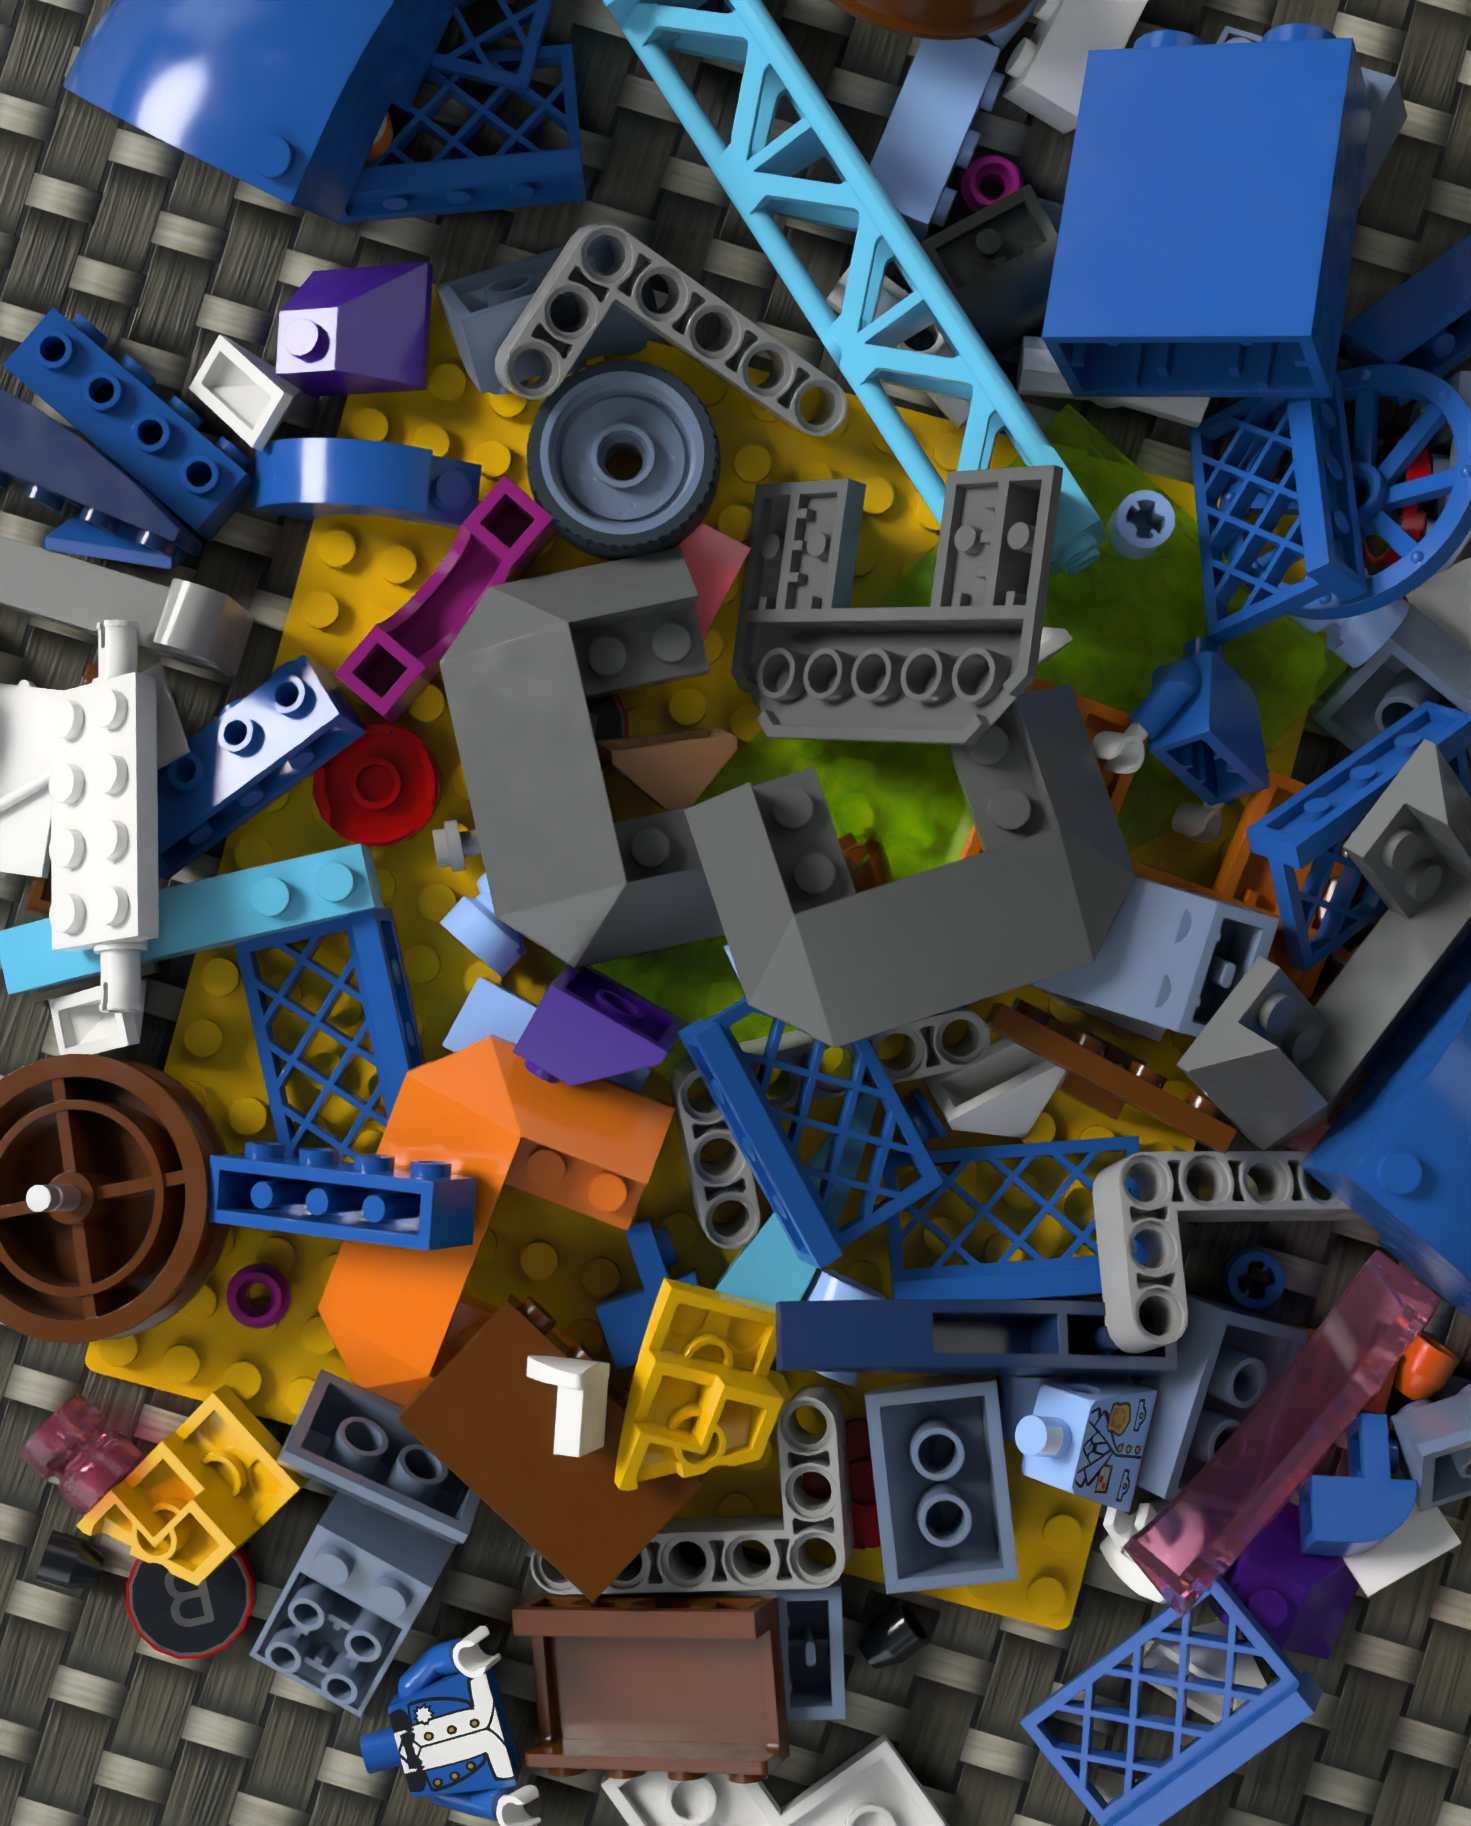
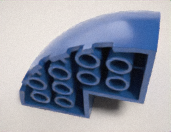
M115 0L102 15L80 48L62 86L137 128L290 205L339 222L390 104L409 112L458 0Z
M1470 933L1370 1065L1368 1070L1373 1076L1304 1158L1300 1166L1383 1236L1378 1240V1243L1471 1321Z

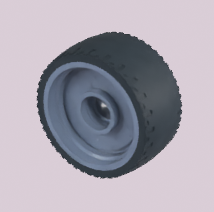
M627 359L608 360L609 362L605 363L597 362L596 364L585 366V369L577 370L572 375L563 379L560 386L551 395L546 397L534 418L529 433L526 454L527 474L535 502L552 515L553 528L557 534L577 549L589 555L611 561L673 549L694 532L708 514L718 489L721 470L720 445L712 418L699 397L680 378L675 377L671 372L659 366H652V364L647 362H640L638 360L627 361ZM624 452L633 453L643 462L639 473L627 480L616 479L607 471L611 459L617 454Z

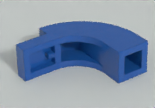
M292 438L268 442L262 451L256 449L250 510L309 521L337 514L371 515L460 530L462 523L478 506L482 465L434 456L431 449L387 442L343 438Z

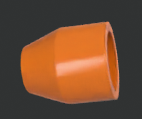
M1416 1331L1402 1352L1394 1387L1414 1401L1428 1399L1445 1386L1461 1359L1441 1343Z

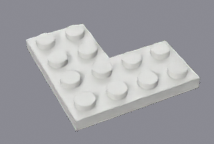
M885 1733L781 1808L762 1781L746 1784L734 1783L729 1781L728 1774L707 1773L705 1777L697 1780L673 1781L668 1779L667 1772L647 1771L642 1776L630 1779L610 1778L607 1773L601 1780L602 1788L629 1826H950Z

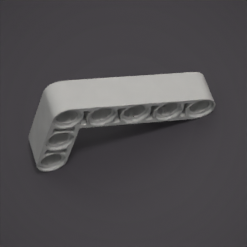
M588 224L579 228L570 237L503 341L495 357V373L499 382L508 391L528 400L545 398L560 386L605 314L614 303L788 427L813 436H825L834 432L843 423L847 414V398L844 390L834 380L627 231L615 225ZM603 235L613 243L615 260L608 271L597 274L589 266L587 250L595 238ZM658 274L667 283L668 298L660 309L651 312L644 306L641 290L644 282L649 277ZM569 292L578 301L579 316L571 327L559 330L551 320L550 307L558 295ZM712 312L720 322L721 333L718 341L713 346L703 349L697 343L695 327L703 315ZM528 349H536L541 354L544 362L542 375L535 383L521 385L514 375L515 360L521 352ZM765 350L770 355L772 371L765 382L754 385L748 376V364L755 353ZM816 387L823 398L822 408L814 419L805 421L799 410L800 400L808 389Z
M0 535V606L98 636L96 631L98 622L104 623V620L114 619L134 621L139 624L140 630L138 633V649L219 674L236 677L255 616L228 595L173 578L170 587H166Z
M967 1005L867 1037L891 1084L967 1068L978 1063L986 1055L990 1046V1031L987 1027L983 1026L985 1021ZM965 1019L967 1028L964 1037L956 1044L942 1045V1033L945 1027L952 1021ZM800 1030L783 1033L775 1060L806 1069L814 1038ZM903 1033L905 1035V1045L902 1051L891 1059H880L879 1047L881 1042L891 1034ZM768 1037L738 1044L742 1051L763 1057ZM850 1043L839 1046V1048L843 1049V1059L840 1065L835 1070L822 1074L849 1080L855 1058V1052ZM826 1044L825 1050L830 1048L831 1046ZM687 1055L682 1057L672 1069L670 1074V1091L673 1105H676L674 1112L693 1208L707 1238L712 1243L725 1249H737L748 1244L756 1236L760 1227V1210L753 1174L712 1096L703 1101H694L687 1098L690 1084L696 1078L701 1077L691 1057ZM748 1061L753 1072L760 1065L759 1063ZM780 1070L778 1079L773 1084L768 1085L766 1096L773 1109L779 1110L796 1106L804 1076ZM864 1072L861 1084L873 1087L866 1073ZM816 1080L811 1102L842 1096L845 1094L846 1088ZM715 1138H724L730 1141L728 1152L722 1159L715 1162H705L699 1159L700 1151L708 1141ZM727 1200L741 1202L740 1212L733 1220L726 1223L712 1221L713 1211L720 1203Z
M1163 1151L1132 1154L1107 1166L1098 1173L1093 1182L1092 1195L1102 1297L1106 1309V1316L1104 1318L1109 1336L1122 1351L1132 1354L1147 1352L1174 1343L1182 1337L1188 1323V1308L1178 1222L1360 1220L1363 1218L1300 1166V1163L1310 1151H1226L1225 1154L1218 1151ZM1126 1174L1132 1177L1138 1184L1140 1190L1139 1201L1132 1197L1127 1190L1125 1183ZM1187 1175L1192 1177L1198 1185L1200 1191L1199 1200L1188 1190L1186 1183ZM1247 1175L1257 1185L1258 1198L1253 1196L1248 1189ZM1306 1176L1315 1185L1316 1197L1308 1190ZM1133 1240L1139 1242L1145 1249L1147 1256L1145 1267L1134 1257L1132 1250ZM1140 1306L1146 1308L1152 1316L1154 1323L1152 1334L1146 1331L1140 1322Z
M813 1384L804 1386L794 1393L778 1416L777 1434L783 1515L672 1518L640 1552L642 1567L632 1568L627 1566L602 1594L819 1589L828 1587L837 1581L853 1554L854 1548L846 1417L843 1402L837 1393L823 1385ZM808 1405L819 1409L827 1422L826 1431L814 1434L804 1430L797 1420V1408ZM812 1471L825 1476L831 1486V1496L820 1499L807 1494L801 1483V1474ZM815 1537L826 1540L834 1548L836 1560L830 1563H820L812 1559L806 1549V1540ZM752 1539L763 1543L770 1552L771 1562L759 1565L749 1561L743 1553L742 1541ZM690 1541L699 1545L705 1553L706 1565L698 1567L685 1562L680 1555L679 1542ZM534 1549L531 1555L530 1568L533 1578L541 1588L549 1593L560 1595L583 1594Z

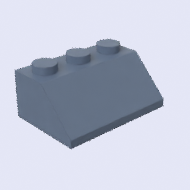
M601 235L590 243L587 250V261L591 269L597 274L608 271L615 260V248L607 237ZM565 246L435 286L438 299L467 374L481 394L489 391L494 395L512 393L497 378L495 373V357L503 341ZM649 277L642 287L641 298L644 306L649 311L654 312L658 308L651 278ZM565 292L553 300L550 307V317L553 324L559 330L571 327L578 319L579 304L571 293ZM613 303L567 375L577 370H582L587 366V360L609 353L613 356H628L638 353L647 347V341L659 338L660 336ZM528 349L521 352L514 363V375L521 385H526L527 379L542 375L544 370L543 359L536 349Z
M1411 603L1405 618L1389 640L1368 661L1357 668H1352L1312 718L1352 752L1357 751L1425 701L1471 714V652ZM1470 746V747H1468V748L1466 749V755H1467V761H1468V767H1469V773H1470V780H1471V746Z
M1186 1293L1188 1323L1182 1337L1177 1340L1178 1371L1141 1379L1139 1384L1156 1390L1157 1395L1136 1485L1166 1500L1254 1516L1310 1331L1213 1299Z
M321 1369L292 1425L276 1463L299 1473L305 1478L312 1479L347 1495L364 1505L371 1506L410 1524L423 1532L434 1535L451 1544H464L469 1535L481 1498L397 1420L403 1406Z
M924 1376L864 1393L886 1594L1019 1580L998 1389L994 1376Z
M1471 1384L1461 1389L1458 1395L1436 1402L1427 1399L1417 1400L1401 1408L1396 1415L1390 1416L1389 1435H1394L1397 1438L1399 1448L1398 1466L1405 1480H1417L1415 1503L1419 1512L1471 1496Z

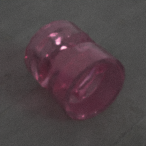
M78 1392L67 1400L30 1437L20 1449L18 1455L43 1479L56 1477L60 1481L57 1493L84 1517L134 1467L143 1456V1453L119 1430L106 1432L102 1428L104 1415Z

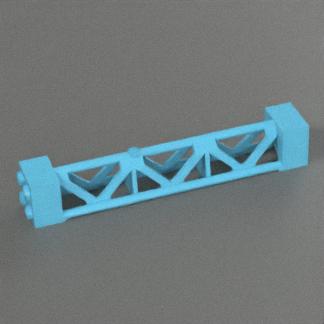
M602 0L940 526L946 485L883 389L882 383L971 402L957 471L989 469L996 438L1002 430L1027 467L1043 465L1062 467L1063 476L1049 579L1064 570L1068 577L1073 576L1094 563L1101 556L1097 548L1106 542L1100 517L1057 451L1044 435L761 0H724L731 13L725 14L696 10L709 0ZM670 49L680 53L745 66L731 143L728 147L665 50ZM785 95L801 120L769 143L778 102ZM825 156L842 183L833 184L794 178L792 176ZM777 214L787 218L857 232L842 313L839 317L834 313L774 220L773 215ZM893 261L913 293L874 320L886 268ZM934 323L955 357L948 358L895 349L894 347Z

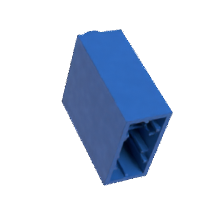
M1292 23L1269 30L1263 36L1261 42L1206 45L1201 39L1189 33L1175 30H1158L1139 37L1134 43L1133 48L1089 50L1042 331V339L1074 397L1332 398L1372 113L1353 38H1337L1333 33L1322 27L1311 24Z

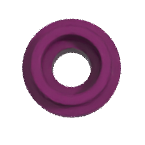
M988 155L980 157L973 161L963 174L960 184L962 201L966 208L974 214L1024 187L1023 177L1017 166L1002 156ZM986 181L997 182L1001 186L1003 194L995 199L987 198L982 194L980 185Z
M254 1263L240 1269L230 1280L226 1292L227 1305L233 1317L247 1327L266 1328L272 1326L286 1315L291 1306L292 1288L290 1281L279 1268L271 1264ZM255 1283H262L270 1289L271 1301L267 1306H258L251 1300L250 1289Z

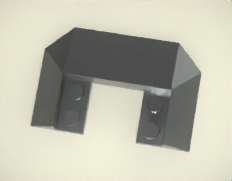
M1057 465L948 472L930 607L850 608L866 484L849 478L757 484L748 547L751 550L745 564L731 674L740 690L750 693L761 712L757 720L766 736L781 740L973 746L1037 675L1063 468Z
M680 547L489 586L439 662L495 918L548 950L552 955L574 969L725 935L684 810L690 807L613 823L586 700L708 675L710 669L695 608L699 595Z
M1066 684L1022 693L973 746L947 745L983 852L856 894L814 766L755 786H751V783L748 782L684 810L748 1005L836 1048L1094 963L1131 889L1136 874L1072 685Z
M1427 739L1422 741L1342 846L1389 909L1323 996L1313 1007L1280 967L1259 955L1176 1064L1254 1145L1263 1151L1327 1124L1471 933V797L1437 745Z

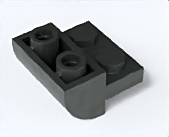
M1030 184L919 242L994 357L1020 344L1023 336H1035L1043 331L1058 234Z

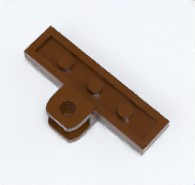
M1019 998L1015 999L1011 1008L1003 1003H994L983 1026L1064 1069L1066 1073L1057 1085L1056 1090L1114 1120H1117L1124 1105L1128 1104L1211 1150L1226 1153L1237 1130L1220 1121L1224 1113L1213 1102L1193 1092L1189 1093L1185 1102L1162 1090L1167 1078L1146 1067L1147 1063L1091 1032L1085 1031L1083 1033L1074 1029L1068 1039L1046 1027L1051 1015Z

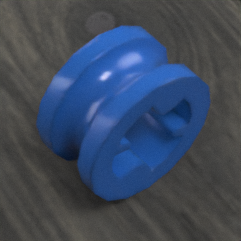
M916 1087L910 1091V1100L902 1103L927 1150V1142L930 1138L938 1137L942 1140L948 1134L922 1092Z
M1246 1248L1235 1252L1227 1259L1222 1269V1283L1225 1291L1234 1301L1248 1308L1262 1309L1272 1305L1280 1297L1284 1289L1285 1275L1281 1265L1274 1257L1258 1249ZM1258 1261L1256 1267L1262 1271L1268 1270L1269 1280L1259 1283V1294L1250 1296V1289L1242 1285L1239 1287L1237 1279L1238 1276L1247 1274V1263Z

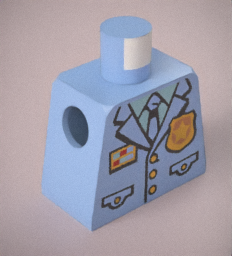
M1067 1378L1044 1382L1038 1391L1033 1415L1022 1418L1015 1431L1017 1447L1024 1454L1021 1464L1023 1475L1114 1509L1129 1512L1157 1391L1124 1379Z

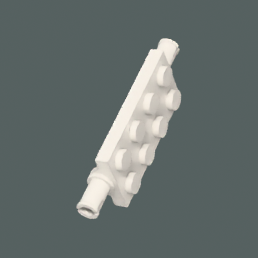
M114 619L104 620V623L98 622L96 625V631L98 632V678L93 679L90 684L51 694V711L49 714V729L51 731V775L49 779L51 841L49 855L52 875V904L49 918L52 926V950L77 952L94 949V953L100 954L101 1004L99 1005V1012L135 1013L143 1011V1004L141 1003V954L148 951L147 940L159 938L156 676L138 672L139 624L134 621Z

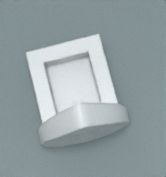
M528 1356L526 1376L558 1386L553 1454L581 1457L604 1447L610 1363L554 1356Z

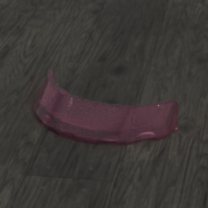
M1376 1250L1366 1261L1353 1282L1310 1340L1217 1453L1153 1520L1134 1534L1123 1546L1170 1607L1180 1616L1186 1615L1205 1591L1210 1592L1237 1558L1251 1547L1340 1440L1354 1418L1381 1388L1395 1364L1419 1337L1440 1305L1441 1299L1382 1252Z

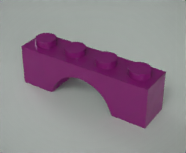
M504 475L462 523L452 547L429 579L397 612L373 627L334 675L392 724L396 723L441 670L439 662L489 586L517 581L554 538L557 532L553 528L552 515L547 513L544 508Z

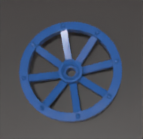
M1376 364L1350 368L1336 373L1341 379L1344 403L1356 400L1353 462L1351 464L1361 543L1364 537L1376 533L1401 559L1385 570L1366 578L1367 592L1353 599L1343 602L1333 593H1329L1287 613L1288 615L1313 620H1334L1349 618L1382 608L1404 597L1432 577L1450 559L1471 529V409L1453 387L1427 371L1404 365ZM1379 396H1400L1427 404L1426 409L1379 468L1376 469ZM1287 401L1270 413L1262 429L1274 432L1287 411ZM1448 420L1457 447V467L1396 484L1445 421ZM1255 438L1237 468L1249 473L1267 442ZM1234 478L1230 479L1222 492L1219 511L1225 513L1243 482ZM1260 491L1242 521L1249 523L1250 514H1261L1273 494ZM1450 494L1441 515L1419 543L1391 519L1394 509ZM1291 502L1283 515H1299L1298 504ZM1236 529L1224 549L1229 565L1249 534ZM1279 547L1256 559L1247 574L1260 579ZM1296 556L1292 564L1302 559V557ZM1281 581L1277 588L1283 590L1292 585ZM1244 584L1251 592L1253 591V587Z

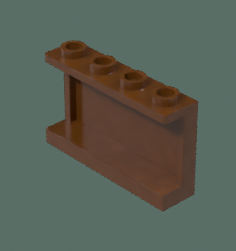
M510 1294L492 1317L423 1390L420 1389L403 1407L397 1420L593 1603L703 1485L702 1474L682 1478L679 1474L674 1473L637 1482L638 1489L623 1491L618 1489L614 1479L623 1420L630 1389L626 1386L617 1393L608 1384L604 1447L581 1457L553 1454L558 1386L527 1377V1358L530 1355L598 1362L600 1360L578 1341L569 1348L551 1331L557 1324L556 1320L532 1297L528 1296L521 1303L513 1294Z
M539 1594L512 1609L514 1636L532 1637L539 1741L525 1752L527 1767H546L549 1774L555 1777L575 1776L586 1772L587 1769L607 1770L608 1777L614 1779H630L642 1776L647 1771L667 1772L668 1779L673 1781H692L705 1777L707 1773L728 1774L729 1781L746 1784L767 1779L768 1774L790 1756L777 1596L601 1594L592 1603L584 1594Z

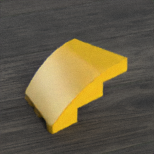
M668 1278L663 1279L641 1345L624 1415L614 1479L619 1490L638 1489L637 1482L674 1473L679 1474L682 1478L704 1474L718 1465L733 1467L761 1460L784 1398L767 1378L776 1355L775 1305Z
M225 1384L214 1391L174 1433L161 1441L125 1480L113 1487L76 1526L89 1536L102 1533L131 1547L130 1555L147 1563L161 1564L171 1574L198 1586L268 1522L311 1479L305 1478L299 1473L276 1463L283 1446Z

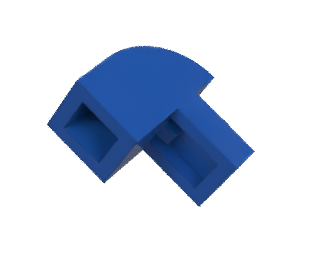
M651 1215L632 1221L628 1231L624 1230L643 1286L600 1300L595 1308L616 1370L637 1364L644 1335L663 1279L668 1278L699 1286L696 1268L671 1276L668 1266L679 1263L676 1250L667 1226L655 1229Z
M1361 1413L1346 1429L1349 1477L1312 1475L1298 1490L1301 1555L1354 1556L1365 1553L1382 1543L1409 1516L1416 1499L1417 1480L1391 1479V1475H1395L1397 1472L1399 1448L1397 1438L1394 1435H1388L1387 1414Z

